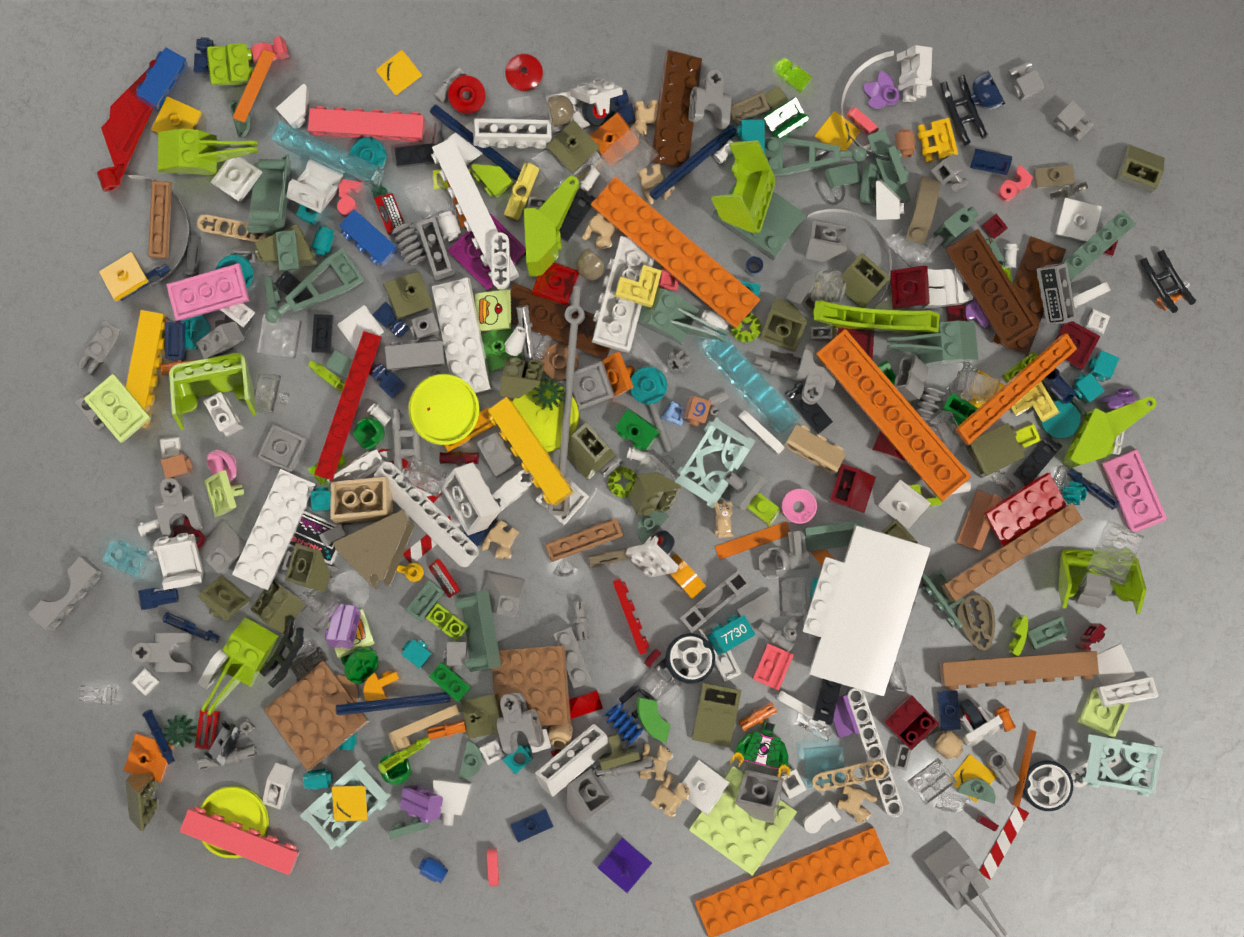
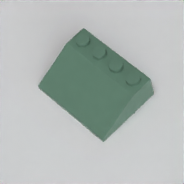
M736 183L726 195L733 194ZM774 191L759 233H750L722 221L716 209L712 214L714 220L773 261L806 216L804 212Z

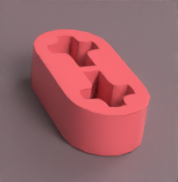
M852 107L846 113L848 119L867 136L879 131V128L856 107Z
M497 848L487 849L489 886H499Z

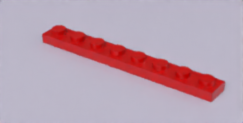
M366 331L362 333L314 476L330 481L334 480L382 336Z

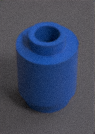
M431 857L423 858L418 867L421 870L419 874L435 883L436 881L441 883L448 872L444 864Z

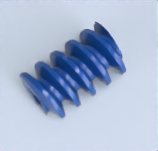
M621 703L613 706L602 717L609 716L606 722H614L611 728H619L617 733L619 735L624 734L621 741L629 740L626 745L627 747L641 735L643 728L636 729L639 723L637 721L631 723L634 717L632 715L626 717L629 711L628 709L621 711L624 706Z

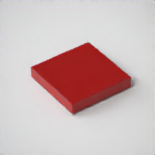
M553 263L542 275L537 276L531 294L568 306L573 293V286H575L579 276L578 270Z

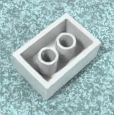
M473 462L453 469L441 486L467 535L487 529L500 513L498 503L493 499L489 487L484 483L480 471Z

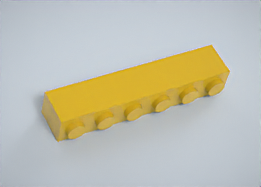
M141 310L126 388L151 417V413H149L150 406H153L155 400L153 391L154 387H157L158 384L157 370L162 363V357H160L161 349L165 348V321L169 320H167L168 317L164 314ZM151 419L148 420V421H147L143 426H141L140 428H145V429H146L147 424H148V425L150 424Z
M505 397L488 410L491 414L489 419L495 426L498 424L502 430L499 432L505 441L509 440L512 445L510 447L511 451L516 457L519 456L522 459V467L527 473L530 471L534 477L531 479L537 488L541 487L544 492L542 496L548 504L552 503V505L557 506L575 493L510 398Z

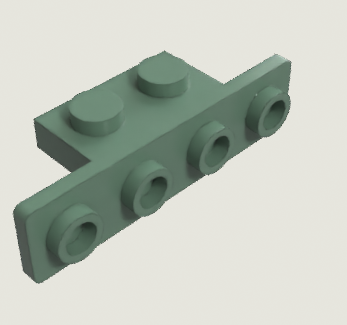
M884 129L868 135L867 139L872 152L888 156L890 160L885 161L875 158L883 182L901 198V203L910 201L911 198L905 184L908 182L907 177H909L907 168L902 165L900 149H896V146L891 147Z
M942 568L929 577L923 571L921 582L924 584V591L935 599L936 602L934 604L937 609L946 614L948 624L952 628H961L963 626L951 609L962 602L964 598L961 597L955 602H949L940 588V585L950 580Z

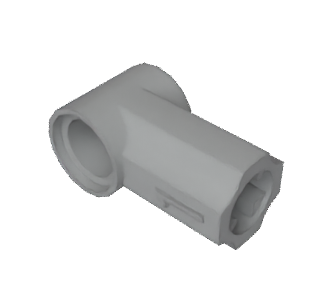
M788 532L790 570L809 568L810 561L809 553L806 551L805 532Z
M992 750L986 754V764L991 767L1005 789L1013 787L1018 783L1020 779L1003 753ZM998 755L1000 761L994 765L992 760L994 756Z

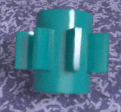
M1070 481L1069 486L1063 488V498L1067 500V504L1080 505V501L1086 499L1087 490L1085 487H1082V483Z

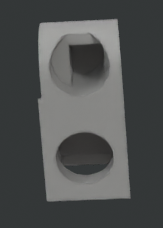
M88 392L76 400L75 404L90 423L99 430L105 424L84 400L91 393Z

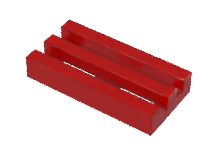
M200 709L195 748L210 750L217 738L221 711H214L211 716H207L204 745H200L204 716L208 713V710L202 712ZM212 715H215L211 745L208 746Z

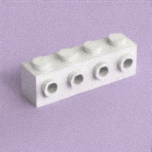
M474 119V146L481 148L497 146L499 148L516 146L517 148L535 147L543 149L551 142V120Z
M595 724L589 727L535 772L540 786L552 797L555 796L610 749L607 735Z

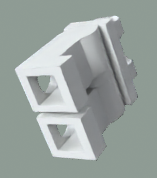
M915 45L897 54V62H901L898 91L903 92V101L915 102L917 98L926 97V89L932 86V80H929L932 70V48Z
M928 269L930 304L922 305V309L961 305L973 300L971 292L963 290V284L965 283L956 269Z
M222 392L203 401L220 432L223 431L226 437L244 428L237 414L233 412L234 409L229 399Z

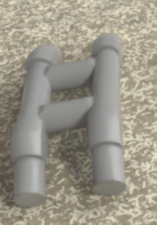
M394 409L392 410L394 465L403 473L402 456H413L415 477H421L420 435L415 431L412 424V429L400 430V410ZM401 437H412L413 448L401 449Z

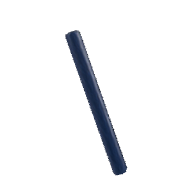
M435 104L430 109V113L474 146L473 133L438 105ZM474 146L510 176L518 180L521 170L490 146L487 148Z
M729 125L652 188L649 192L652 199L657 200L735 136L736 128L733 125Z
M447 692L339 704L336 705L335 710L336 715L449 703L451 698Z

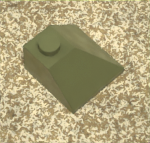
M775 297L760 339L795 352L807 324V319L794 304Z
M295 544L285 581L325 592L329 583L330 571L321 551Z

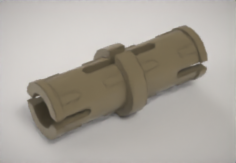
M626 548L610 552L606 550L605 553L589 555L590 567L593 568L605 564L609 566L614 562L628 560V556L625 554L627 550Z

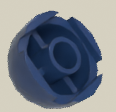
M989 70L976 77L972 85L973 94H971L975 105L979 103L982 108L993 110L1005 104Z

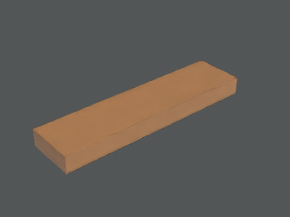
M152 181L148 257L169 258L172 182Z
M616 517L545 543V547L551 562L617 539L624 536Z

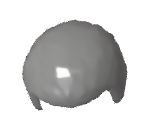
M768 548L759 554V570L765 578L781 577L789 570L790 557L782 548Z

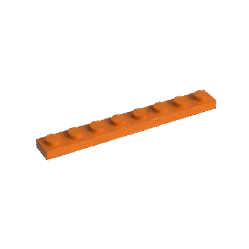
M1062 334L955 429L965 444L969 445L1077 350L1068 334Z

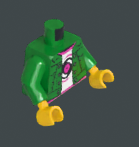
M765 721L762 732L753 730L752 733H747L738 742L734 755L730 760L732 764L734 759H737L739 761L738 767L741 766L743 761L776 769L778 770L777 776L779 778L781 772L787 774V779L790 774L789 755L785 743L781 741L780 737L773 736L776 724Z

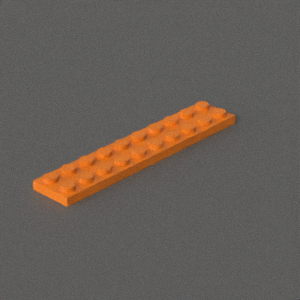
M616 176L591 203L593 209L734 329L740 325L761 300Z
M846 329L815 354L941 502L972 477Z
M871 827L695 901L708 936L716 937L888 865L889 861L875 828Z

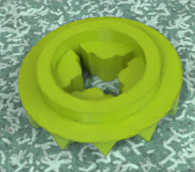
M749 313L736 329L731 326L732 335L740 342H751L761 332V323L758 317L752 313ZM742 322L745 324L752 322L749 327L750 332L744 330L740 333L743 327Z
M619 467L613 470L608 478L610 491L618 497H628L637 479V475L627 467ZM621 474H623L625 480H632V482L626 484L625 490H623L621 484H615V482L621 480Z

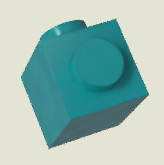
M1105 351L1098 352L1096 357H1093L1088 367L1091 368L1089 373H1092L1097 381L1104 382L1110 380L1119 357Z
M1084 373L1074 379L1076 383L1071 386L1076 392V397L1085 404L1090 403L1105 391L1092 373L1086 376Z
M328 487L316 488V491H311L312 511H331V491H328Z
M419 638L418 641L416 639L408 640L402 647L403 653L401 655L421 669L433 653L427 649L429 645Z

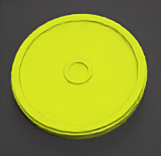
M437 374L423 380L413 391L409 401V417L413 428L423 439L438 445H450L463 440L472 432L479 417V402L472 387L463 379L450 374Z
M540 382V385L522 397L514 398L512 402L545 450L551 452L560 449L565 388L552 382ZM573 396L569 440L572 434L576 432L579 423V410Z
M240 786L220 788L210 794L201 806L210 815H213V813L225 817V821L230 823L231 821H236L243 824L242 827L245 829L254 828L261 832L260 835L265 837L267 835L269 817L266 806L262 803L260 797L249 789ZM202 841L204 846L217 856L231 859L242 857Z

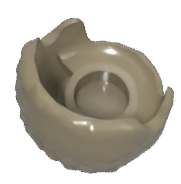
M555 95L548 99L547 105L551 114V125L557 127L568 123L574 113L570 99L564 95Z
M590 248L581 253L576 263L578 273L587 280L595 281L601 278L606 272V269L603 270V260Z

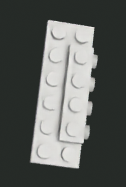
M623 236L619 239L614 259L610 258L607 266L610 273L609 276L604 278L602 286L606 287L605 292L600 294L598 304H601L599 311L596 310L593 321L596 322V328L592 343L629 353L642 305L614 297L620 277L638 282L643 265L652 267L654 260L629 238Z

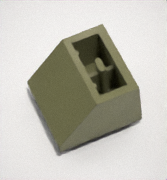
M1129 144L1115 180L1152 193L1159 185L1164 171L1165 158Z
M861 253L834 285L860 308H865L891 277L865 254Z
M517 357L506 358L501 376L500 396L520 398L540 385L544 363L537 360H521Z
M587 422L572 434L568 443V459L587 480L616 456L614 451Z
M657 472L638 475L628 497L636 515H649L656 511L665 512L671 509L681 490V486Z
M273 579L269 590L264 589L260 597L254 602L251 611L268 626L284 634L288 617L296 618L306 602L290 589Z

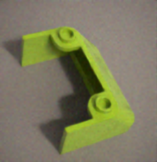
M758 140L733 142L729 146L735 157V162L732 165V174L737 180L732 195L712 196L711 200L722 221L750 233H759L775 188V176Z
M233 353L177 364L170 369L172 415L181 430L185 429L183 413L196 409L198 397L213 395L219 392L234 391L238 400L246 401L252 415H257L254 388L246 359L242 354Z
M1064 549L1061 552L1058 591L1062 608H1067L1069 597L1077 595L1078 585L1082 582L1084 575L1090 573L1110 577V583L1113 584L1112 591H1115L1116 596L1124 602L1132 601L1136 614L1141 613L1147 589L1139 560L1135 555L1079 549Z

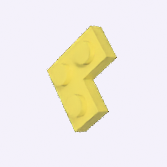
M643 265L638 282L620 277L614 297L651 308L661 270Z
M1041 381L1011 407L1016 416L1034 407L1042 422L1060 413Z

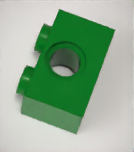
M441 662L429 676L430 679L457 702H460L472 688L468 682L447 666L445 662Z

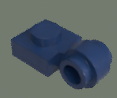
M201 37L196 41V48L201 53H195L193 72L195 74H209L207 47H214L213 39L209 37Z
M622 90L623 95L612 98L614 104L619 105V107H615L614 115L620 113L625 122L631 125L636 121L632 103L625 105L629 98L627 90Z
M386 301L372 314L386 329L391 325L390 330L397 337L402 336L407 331L408 326L401 319L396 320L392 307Z
M381 363L375 364L371 369L370 375L376 381L383 380L379 386L391 398H394L406 384L392 371L387 376L386 372L388 370Z

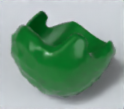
M368 416L356 423L357 426L353 431V435L364 449L374 448L383 441L385 430L378 419Z
M396 752L387 754L379 763L386 761L395 755ZM406 758L404 762L398 763L387 770L385 774L381 773V776L386 783L391 785L402 784L411 774V764Z

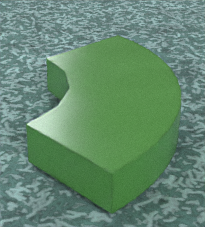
M637 697V715L645 731L651 737L667 743L670 723L665 722L660 717L657 710V701Z

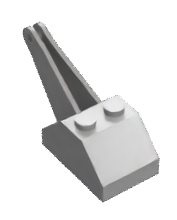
M952 838L922 859L957 910L967 904L996 937H1001L991 922L971 901L979 896L999 930L1005 937L1008 935L981 894L989 888L988 884L970 856L955 838Z

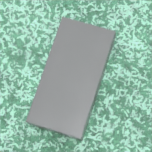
M769 590L737 609V612L740 616L745 615L749 624H752L780 606Z

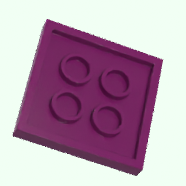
M489 212L498 233H504L508 236L510 257L515 265L526 254V248ZM467 230L447 251L489 291L494 286L488 274L491 272L489 265L484 266L480 257L483 253L480 248L476 249L472 241L475 236L472 231L468 232Z

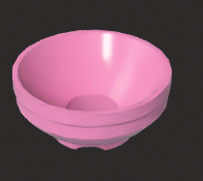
M215 450L207 455V466L212 475L226 470L229 482L236 477L237 465L233 455L221 450Z
M794 489L787 493L782 501L783 514L793 523H806L816 514V499L807 490ZM796 501H800L804 505V509L800 513L793 510V504Z

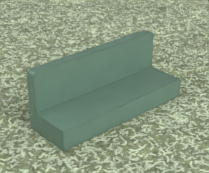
M863 520L805 528L807 551L849 546L855 524L864 527Z

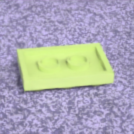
M115 374L109 376L84 398L86 403L120 443H123L151 419L150 415Z

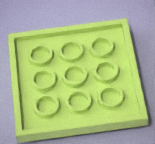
M733 766L724 778L731 784L708 815L702 811L689 828V831L753 876L797 811L780 799L774 823L754 819L736 805L744 773Z

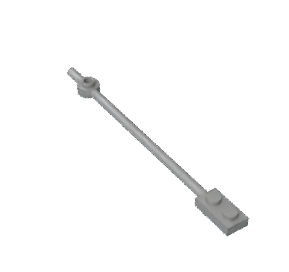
M573 286L572 305L565 311V318L570 323L559 470L570 486L572 478L566 477L577 330L578 324L582 323L585 318V312L579 306L581 286ZM575 312L579 314L576 319L572 317ZM570 496L557 506L550 503L548 514L569 516Z

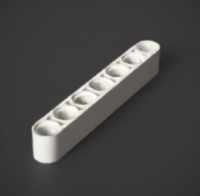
M383 462L373 478L387 477L393 501L404 509L458 565L468 567L479 554L477 546L394 464Z
M852 687L847 690L845 695L848 697L860 732L858 736L866 760L881 759L887 764V772L884 777L873 779L883 810L891 817H898L903 812V805L864 692ZM853 691H858L860 694V698L856 702H853L850 698ZM861 709L866 712V717L863 720L857 718V712ZM866 728L872 730V736L868 739L863 736V731ZM872 747H877L879 750L876 757H871L869 754ZM877 764L875 768H873V771H876V768L879 766V764ZM885 784L891 785V791L888 794H883L882 787ZM895 802L898 808L896 812L891 813L888 807L891 803Z

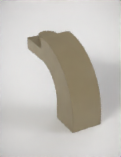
M921 176L906 240L920 244L925 243L937 205L940 182L938 180Z

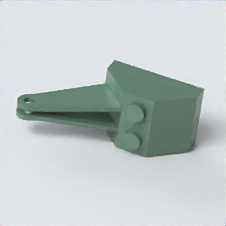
M659 287L656 290L653 306L650 308L642 305L637 322L681 345L687 334L722 342L726 341L721 335L692 326L693 322L719 334L729 335V332L696 317L699 309L691 303Z
M939 322V333H919L917 336L891 337L886 339V342L917 340L918 345L890 344L887 345V349L919 354V359L926 365L974 362L978 360L975 322Z

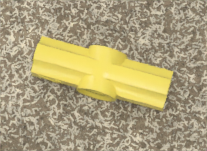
M524 162L518 180L513 186V192L503 216L519 222L540 168ZM523 188L527 193L524 196H519L516 194L517 191Z

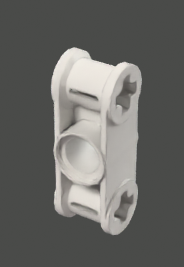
M525 470L520 471L492 494L493 499H501L499 503L501 505L499 507L500 512L533 486L534 483L531 479L534 477L530 471L528 473ZM524 474L526 476L531 475L529 483L521 482Z

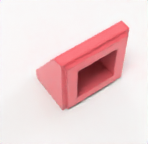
M662 267L659 287L677 291L679 281Z

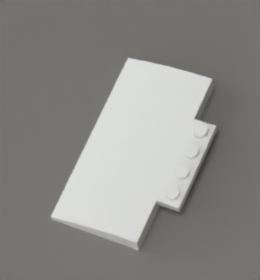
M855 524L844 562L825 557L803 626V632L820 637L809 670L810 675L884 696L931 549L930 547Z

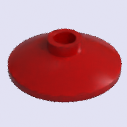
M519 54L508 62L505 75L508 83L514 89L529 91L537 87L541 82L543 69L539 60L534 56ZM526 68L527 72L521 73L520 70Z
M460 76L449 86V102L460 113H474L485 102V88L473 76ZM463 92H468L469 97L467 99L463 97Z

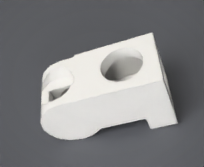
M827 801L804 818L803 826L807 832L817 833L827 821L832 819L834 822H837L841 817L833 805Z

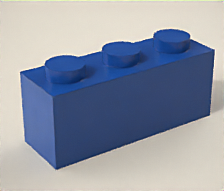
M167 47L164 48L163 52L160 51L157 54L155 65L148 69L146 73L147 78L136 89L138 100L157 111L160 110L166 97L170 94L187 66L186 58Z
M355 209L339 225L342 230L341 234L348 241L350 239L356 242L354 246L362 253L366 251L370 255L369 259L376 266L381 264L384 267L398 251V248Z

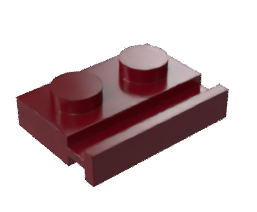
M1091 623L1080 637L1082 641L1076 643L1075 646L1080 650L1090 651L1091 647L1089 646L1096 642L1099 643L1104 638V631L1107 628L1101 623Z

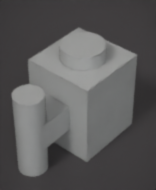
M1029 60L1008 70L1010 77L1019 76L1012 84V89L1015 96L1019 97L1021 101L1042 91L1045 87L1037 70L1030 73L1027 72V69L1032 67Z
M1074 101L1053 121L1056 128L1066 134L1074 128L1077 131L1073 135L1076 141H1079L1094 125L1091 120H1088L1085 124L1080 121L1086 115V112Z
M954 154L944 159L931 170L942 186L950 181L953 184L951 189L955 192L968 184L966 178H961L958 175L965 168Z

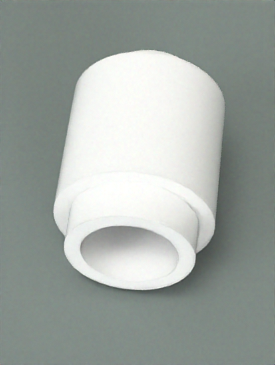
M451 211L440 214L438 216V225L443 239L448 241L458 239L461 231L456 216Z
M705 310L700 318L724 330L728 327L726 321L713 311ZM702 326V328L719 335V333Z

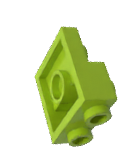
M246 43L207 47L211 86L248 84L253 73V67H249L248 60H251V49H247Z

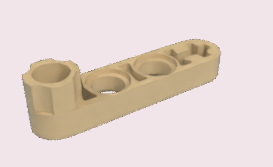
M207 214L201 215L197 220V226L201 231L253 242H259L273 235V233H263V237L260 236V233H253L254 235L247 231L248 223ZM208 220V222L215 223V227L204 225V221ZM222 222H227L229 225L226 232H222L220 229ZM241 225L246 227V233L243 236L238 234V228Z
M458 704L388 733L394 751L396 752L411 745L408 735L460 714Z
M875 759L820 772L814 776L813 786L818 791H826L872 779H881L887 772V764L881 759ZM877 764L884 768L881 770V773L873 771ZM866 765H870L869 772L871 776H868V769ZM858 767L863 768L865 771V776L862 778H857L854 775V770ZM838 772H843L846 775V780L842 783L835 780V774ZM828 774H832L831 778L834 785H830V781L825 782L824 787L816 784L819 777L825 780L829 779Z

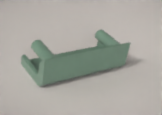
M289 154L281 159H259L258 163H254V166L263 173L253 185L249 223L247 226L248 232L276 233L284 230L288 199L286 195L291 172Z
M489 590L457 596L455 607L462 609L464 623L469 626L466 629L470 659L465 660L466 668L470 672L502 667Z

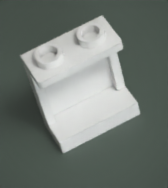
M309 159L306 169L297 180L292 179L289 182L286 197L321 213L339 191L338 185L343 179V174Z
M182 533L173 538L165 536L155 541L153 549L157 551L164 577L162 582L164 590L201 584L205 575L194 534Z

